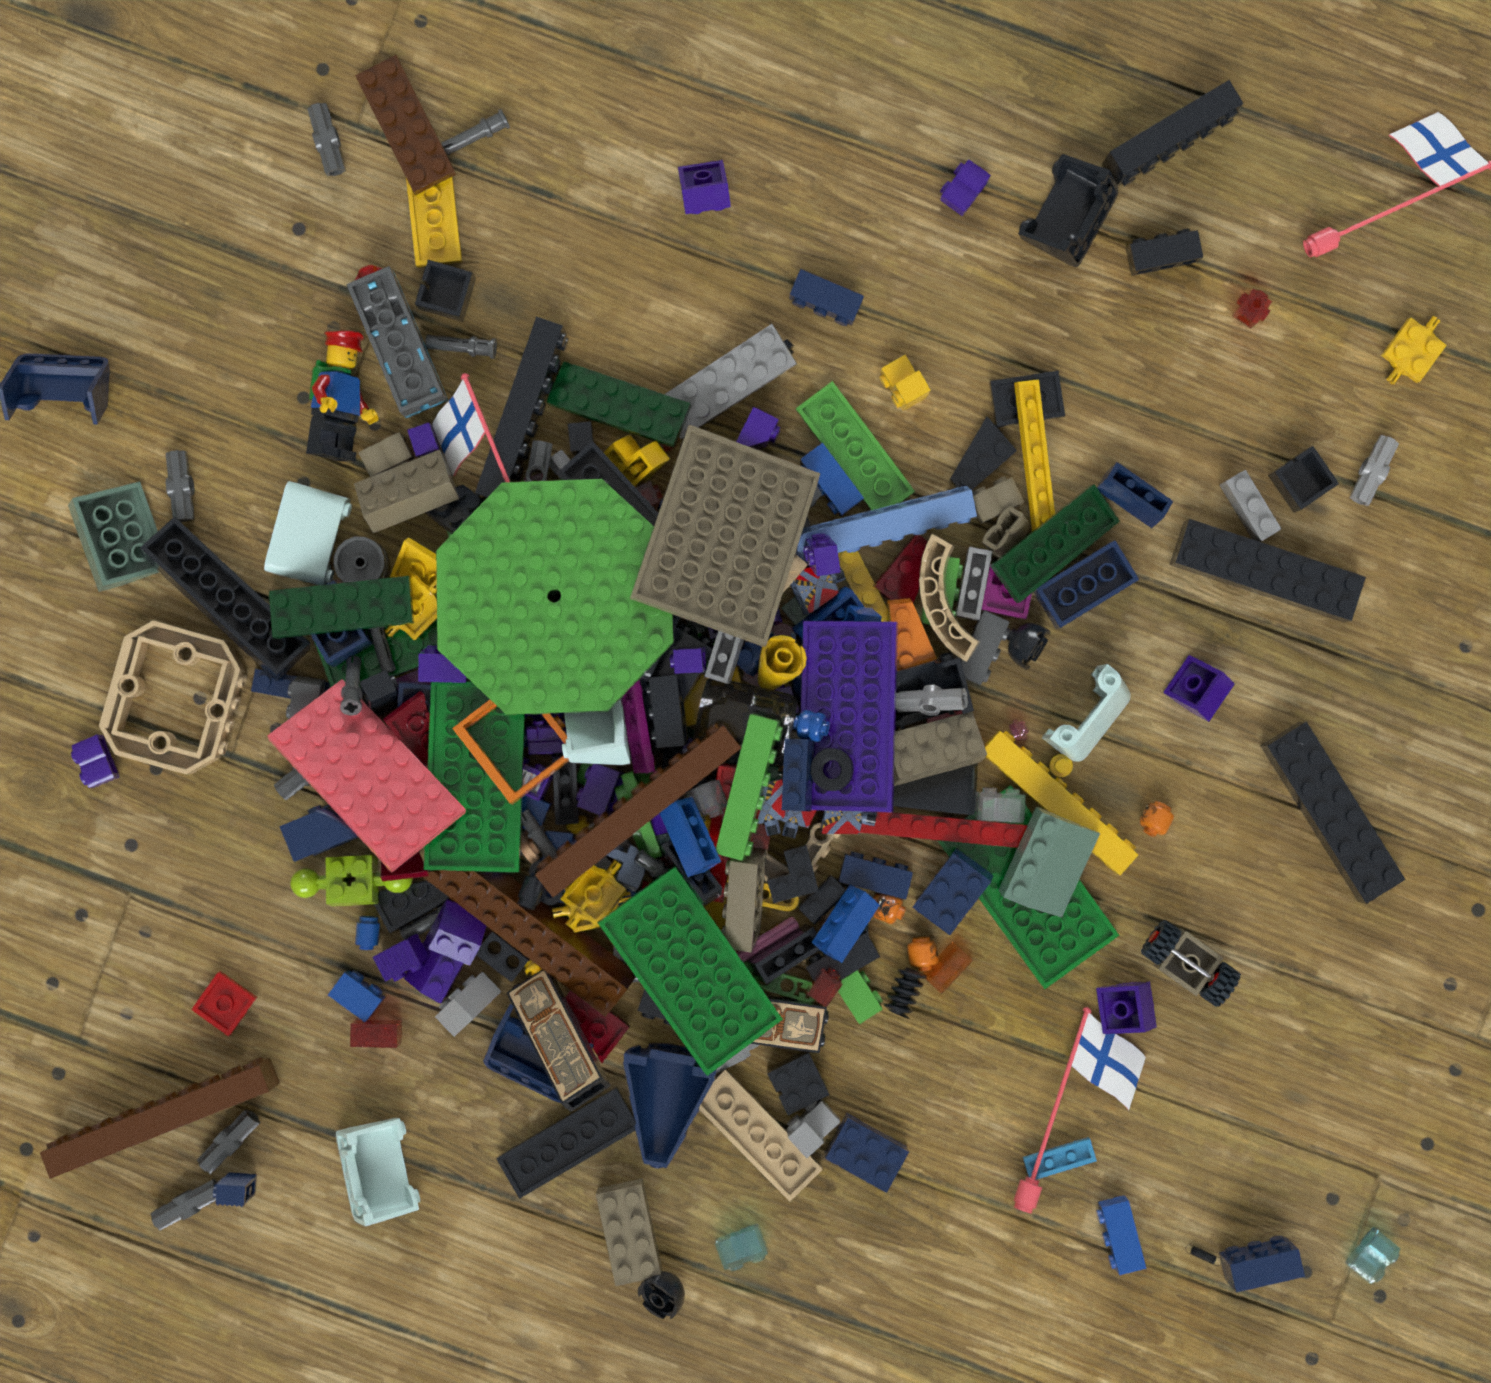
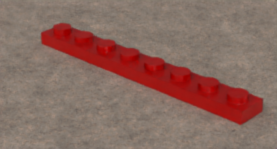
M877 812L875 826L861 824L860 833L1018 848L1028 825L895 812Z

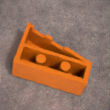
M911 599L887 600L889 622H898L897 671L936 660L937 657Z

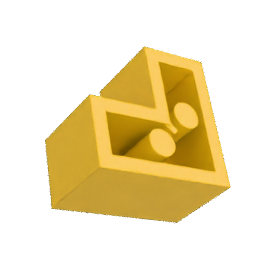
M906 354L881 368L879 379L885 388L889 387L893 394L891 399L896 408L900 407L902 411H905L926 399L931 389L921 372L914 370Z
M630 434L612 443L603 452L635 488L649 480L670 459L657 441L640 448Z

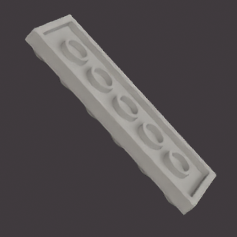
M773 324L764 328L665 394L691 404V409L679 436L680 439L684 438L688 425L697 428L702 427L797 365V362Z

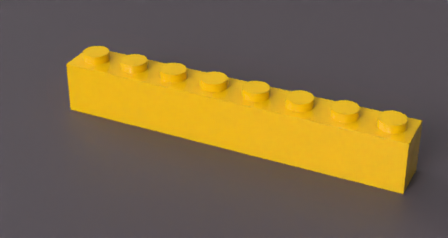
M997 731L984 745L987 752L986 758L1044 810L1099 832L1100 835L1092 853L1115 874L1121 876L1137 858L1138 854L1134 851L1136 847L1129 840L1125 839L1123 841L1117 836L1119 831L1111 824L1105 825L1099 819L1102 816L1093 808L1088 810L1082 805L1085 801L1075 792L1071 795L1065 789L1067 785L1060 778L1056 777L1053 779L1048 774L1050 771L1048 767L1042 762L1037 764L1031 759L1033 754L1024 746L1019 748L1013 742L1016 739L1007 731H1004V733Z

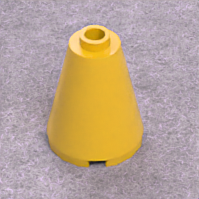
M784 635L773 636L767 641L765 647L762 646L757 681L764 690L773 691L799 676L804 670L807 660L805 650L802 646L800 647L795 643L796 640L792 637Z

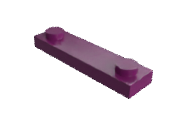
M640 680L623 695L621 700L634 773H650L655 771L654 756L650 745Z

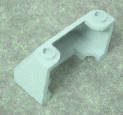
M288 481L284 489L264 566L265 571L314 585L330 583L333 580L334 570H331L329 562L340 521L344 520L345 516L349 517L351 513V499Z
M1108 664L1097 666L1091 673V676L1095 679L1093 692L1100 696L1101 699L1079 728L1075 729L1071 725H1061L1055 731L1048 729L1042 737L1044 741L1072 761L1079 762L1088 756L1130 701L1131 694L1120 674Z
M621 699L608 712L564 713L567 731L566 744H562L564 759L568 758L572 763L608 765L631 763Z
M400 1118L387 1119L336 1131V1140L351 1212L354 1220L361 1225L369 1226L419 1210L420 1195L417 1189H413L409 1185L400 1141L403 1140V1135L406 1134V1128Z

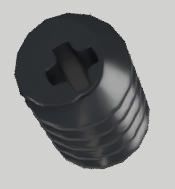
M906 967L905 969H898L902 978L895 977L894 980L899 986H891L895 995H887L892 1003H884V1006L890 1012L910 1019L905 1014L913 1012V1009L908 1004H916L917 1001L912 996H919L920 992L915 987H923L924 984L919 978L925 979L927 975Z

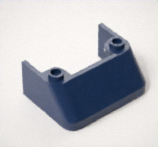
M33 353L18 356L0 383V401L4 419L10 420L16 409H34L40 400L83 402L84 409L91 412L93 424L98 425L108 407L110 376L108 359L95 356Z
M321 805L308 809V815L279 826L294 862L312 854L316 856L359 838L330 805L322 808Z
M510 1004L494 1033L483 1061L485 1066L551 1100L561 1103L528 1036L523 1034L524 1027L521 1021L510 1017L514 1008Z

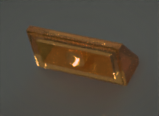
M951 942L938 956L939 961L935 965H931L932 970L923 971V974L927 975L925 979L941 994L973 962L954 942Z

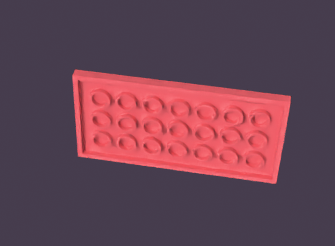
M341 679L267 735L268 740L382 863L393 872L464 815L466 809L419 759L398 740L394 733L370 710L362 699H360L362 710L357 715L349 716L340 710V703L343 700L341 690L345 686L344 680Z

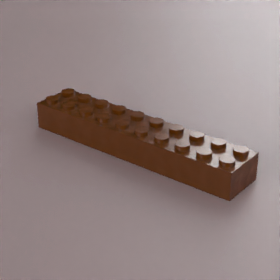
M717 723L713 724L705 731L707 736L702 740H699L698 737L687 745L688 751L683 755L678 752L668 760V767L664 770L659 767L650 775L649 778L651 780L646 784L640 782L631 790L630 793L632 795L625 799L623 796L616 801L610 813L602 812L594 819V825L591 828L585 826L577 832L574 837L576 840L572 843L567 840L557 848V855L553 858L550 855L544 858L537 866L538 871L535 876L551 896H556L740 750V744L723 723L720 725Z
M427 870L429 876L423 877L604 1017L607 1016L636 978L626 964L583 931L574 933L573 929L565 924L568 921L563 916L554 918L553 914L558 912L553 913L549 905L541 901L539 906L536 905L535 910H531L517 904L519 899L517 896L522 885L506 872Z
M258 1057L243 1065L242 1069L239 1065L227 1070V1072L221 1074V1077L219 1074L206 1078L205 1081L199 1083L200 1086H198L197 1082L178 1091L177 1094L176 1091H173L156 1101L153 1099L135 1109L131 1108L123 1111L113 1118H105L97 1122V1124L85 1126L70 1135L60 1136L54 1139V1141L47 1143V1148L41 1151L40 1155L51 1179L267 1093L279 1085L280 1081L271 1058L263 1060L262 1057Z

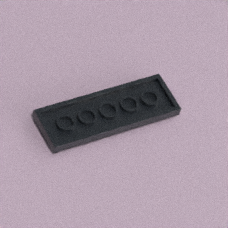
M615 1087L499 1155L496 1160L520 1199L634 1132L635 1117L620 1091Z

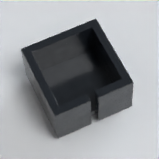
M427 260L422 278L426 286L420 284L415 305L419 310L464 322L476 281L474 274L470 271Z
M1314 446L1305 449L1268 475L1293 513L1304 509L1339 485V482Z
M802 1051L767 1069V1075L776 1093L778 1092V1097L787 1115L830 1095L810 1052Z

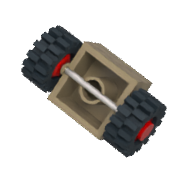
M1167 920L1161 921L1154 928V931L1149 934V938L1145 940L1146 943L1142 946L1141 954L1154 962V967L1196 996L1200 994L1202 998L1215 1007H1219L1221 1003L1223 1004L1239 983L1241 973L1226 962L1221 963L1223 957L1181 928L1178 929Z

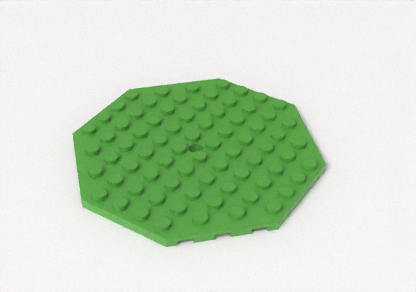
M603 479L501 483L436 550L437 650L506 715L608 712L674 643L673 614L630 599L654 526ZM557 590L561 592V598L558 602L549 601L550 591Z

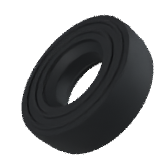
M824 749L814 757L811 763V776L814 782L824 790L837 791L843 789L853 777V762L849 755L840 749ZM830 760L837 761L841 766V773L835 779L827 778L823 771L824 765Z

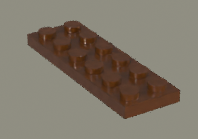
M396 55L355 75L415 195L456 175Z

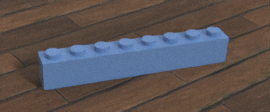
M962 486L803 528L795 554L805 561L803 547L806 546V539L812 538L813 534L825 533L826 536L829 535L837 544L838 553L843 551L851 553L860 550L862 546L869 545V547L881 545L882 541L885 540L898 541L904 539V535L912 533L913 535H921L926 533L927 529H944L950 523H967L971 521V518L977 517L972 490L967 486Z

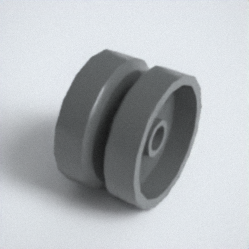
M353 537L345 540L338 547L334 555V568L337 576L344 583L383 579L387 577L390 571V559L387 551L379 543L366 537ZM361 559L365 561L363 566L359 564Z

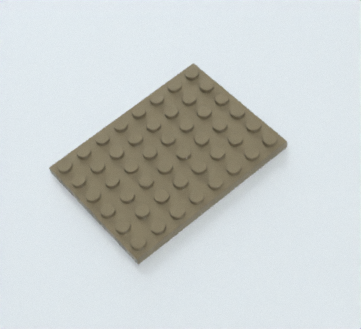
M688 425L630 599L765 647L820 473Z

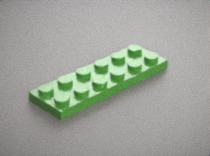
M833 381L795 409L818 441L825 445L864 497L863 501L870 510L901 503L915 492Z

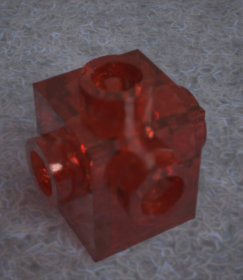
M1253 288L1248 294L1244 292L1236 302L1239 306L1232 316L1251 329L1259 320L1261 322L1265 320L1271 311L1268 307L1272 301L1268 299V295L1265 292Z

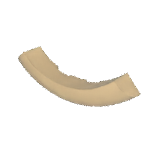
M932 534L922 557L919 579L922 605L932 629L941 641L955 655L967 662L980 641L972 637L960 625L948 602L945 583L946 570L954 546Z

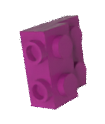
M989 566L981 610L1026 620L1032 593L1020 603H1016Z

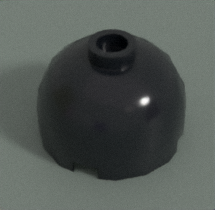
M1026 623L1018 629L1013 628L1007 636V640L1010 641L1008 644V654L1013 662L1028 670L1031 667L1028 663L1031 660L1036 662L1048 642L1045 635H1050V630L1037 623Z
M661 1271L660 1275L651 1276L640 1284L638 1296L642 1295L644 1299L642 1304L651 1314L661 1319H664L666 1316L672 1319L684 1304L685 1290L676 1275Z

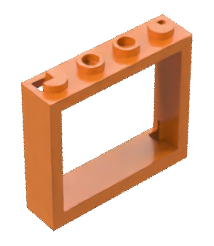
M489 700L453 727V730L509 803L514 804L565 765L569 759H564V756L560 757L515 792L468 731L471 726L498 707ZM551 713L542 714L560 739L566 744L567 734L563 730L566 725L558 715L553 717Z

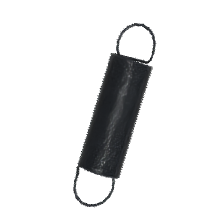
M1195 1246L1192 1247L1191 1253H1188L1213 1265L1217 1258L1215 1255Z

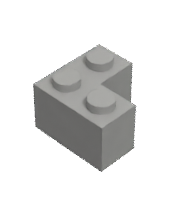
M483 972L476 978L471 975L462 984L465 987L462 991L458 988L439 1006L441 1011L435 1018L454 1037L501 993V990Z
M823 1099L804 1108L806 1111L800 1117L797 1114L787 1123L789 1125L787 1127L789 1140L806 1158L824 1143L823 1138L840 1123V1118Z

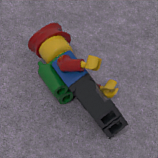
M325 331L324 334L327 337L325 341L327 346L326 362L317 360L315 367L312 369L309 400L312 401L311 415L313 416L310 422L306 454L340 462H356V452H353V441L357 431L356 423H358L359 416L361 415V418L367 421L369 425L379 421L377 412L373 408L369 410L368 405L363 400L360 391V380L357 377L350 376L352 374L350 369L356 366L358 352H363L361 341L364 339V336L356 331Z

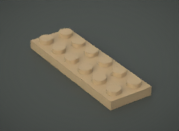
M724 1069L715 1078L699 1110L790 1202L823 1170V1167L811 1155L806 1158L789 1140L787 1130L727 1069Z

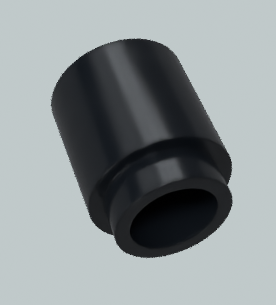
M532 873L531 877L525 876L517 896L519 898L517 904L531 910H535L536 905L539 906L546 890L535 874Z

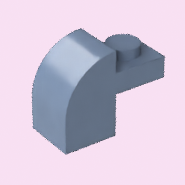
M630 845L628 852L624 853V847L617 846L606 855L623 863L616 880L638 889L645 872V868L634 862L635 856L640 851Z

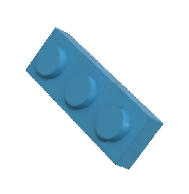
M1087 1137L1044 1150L1035 1179L1037 1180L1096 1162L1090 1138ZM1038 1153L1023 1157L1028 1177L1032 1175Z

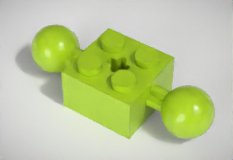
M373 855L326 857V875H318L312 869L303 868L296 871L290 881L293 893L301 898L312 897L319 889H326V904L334 907L378 904V886H385L391 892L401 893L411 886L413 878L382 882L381 872H378V858ZM351 877L356 878V881L352 882L351 885L348 884Z

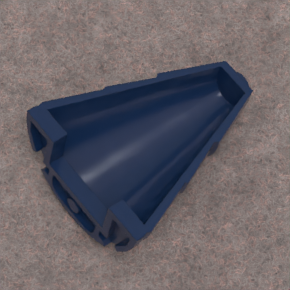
M649 1043L647 1048H641L640 1045H636L625 1051L623 1065L630 1092L629 1098L636 1121L634 1127L643 1163L653 1168H667L685 1139L688 1127L698 1113L702 1101L715 1081L716 1070L706 1076L685 1046Z

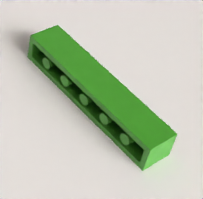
M750 714L716 846V851L719 855L741 861L746 859V856L751 855L753 849V842H750L752 833L757 832L759 819H756L757 812L762 810L765 802V796H762L763 788L769 785L771 773H768L769 765L775 762L777 750H774L776 740L780 741L783 727H780L781 721L756 714Z

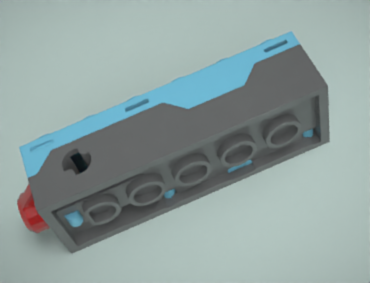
M375 265L362 267L358 271L355 281L346 285L400 413L405 418H409L449 401L396 274L389 266L383 269Z

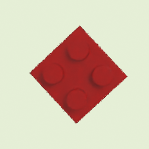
M219 971L191 1010L229 1037L258 997Z

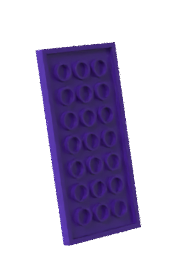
M803 621V648L807 660L806 666L802 671L801 712L810 710L814 713H824L826 722H830L827 736H823L819 742L814 741V757L824 749L836 748L847 753L854 766L853 777L843 789L837 791L824 790L814 780L812 781L811 810L893 812L898 622ZM835 760L828 761L823 768L825 776L829 779L837 778L841 773L840 764Z

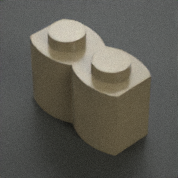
M400 432L359 452L370 477L415 459L403 434Z
M1004 476L994 481L993 487L986 490L985 486L972 492L976 514L981 524L1001 515L1010 506L1015 508L1024 503L1013 478L1007 480Z
M1010 506L1001 513L997 525L990 528L985 534L983 544L987 550L992 551L993 556L999 559L1026 537L1031 525L1023 513Z

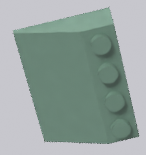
M140 482L71 499L68 508L99 592L159 573L142 557L140 547L158 532Z
M1036 807L998 891L1004 898L1062 917L1100 833Z

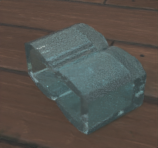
M759 1224L745 1227L715 1239V1246L724 1270H738L744 1266L743 1263L752 1261V1263L760 1262L768 1254V1248Z
M1373 1227L1364 1236L1360 1245L1348 1256L1345 1263L1372 1285L1383 1278L1386 1266L1397 1261L1401 1248Z

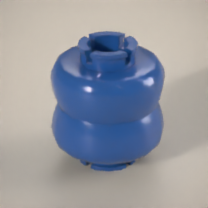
M804 710L800 716L796 715L794 730H797V736L801 739L819 742L823 736H827L830 722H826L824 713Z

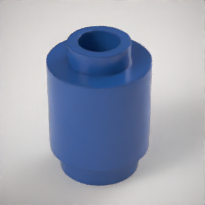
M359 916V921L356 924L355 944L360 945L359 949L374 950V946L379 945L380 923H378V917Z

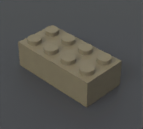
M440 449L354 483L363 517L373 533L459 499L450 468Z
M973 712L959 714L895 732L894 786L982 762L987 752Z
M753 847L751 855L746 856V859L743 861L731 858L726 863L725 874L729 875V880L725 883L724 896L727 897V904H724L722 917L726 918V924L722 927L721 932L732 948L737 951L752 952L760 936L766 848Z
M643 1178L598 1188L596 1198L615 1286L642 1281L651 1276L660 1275L662 1264Z

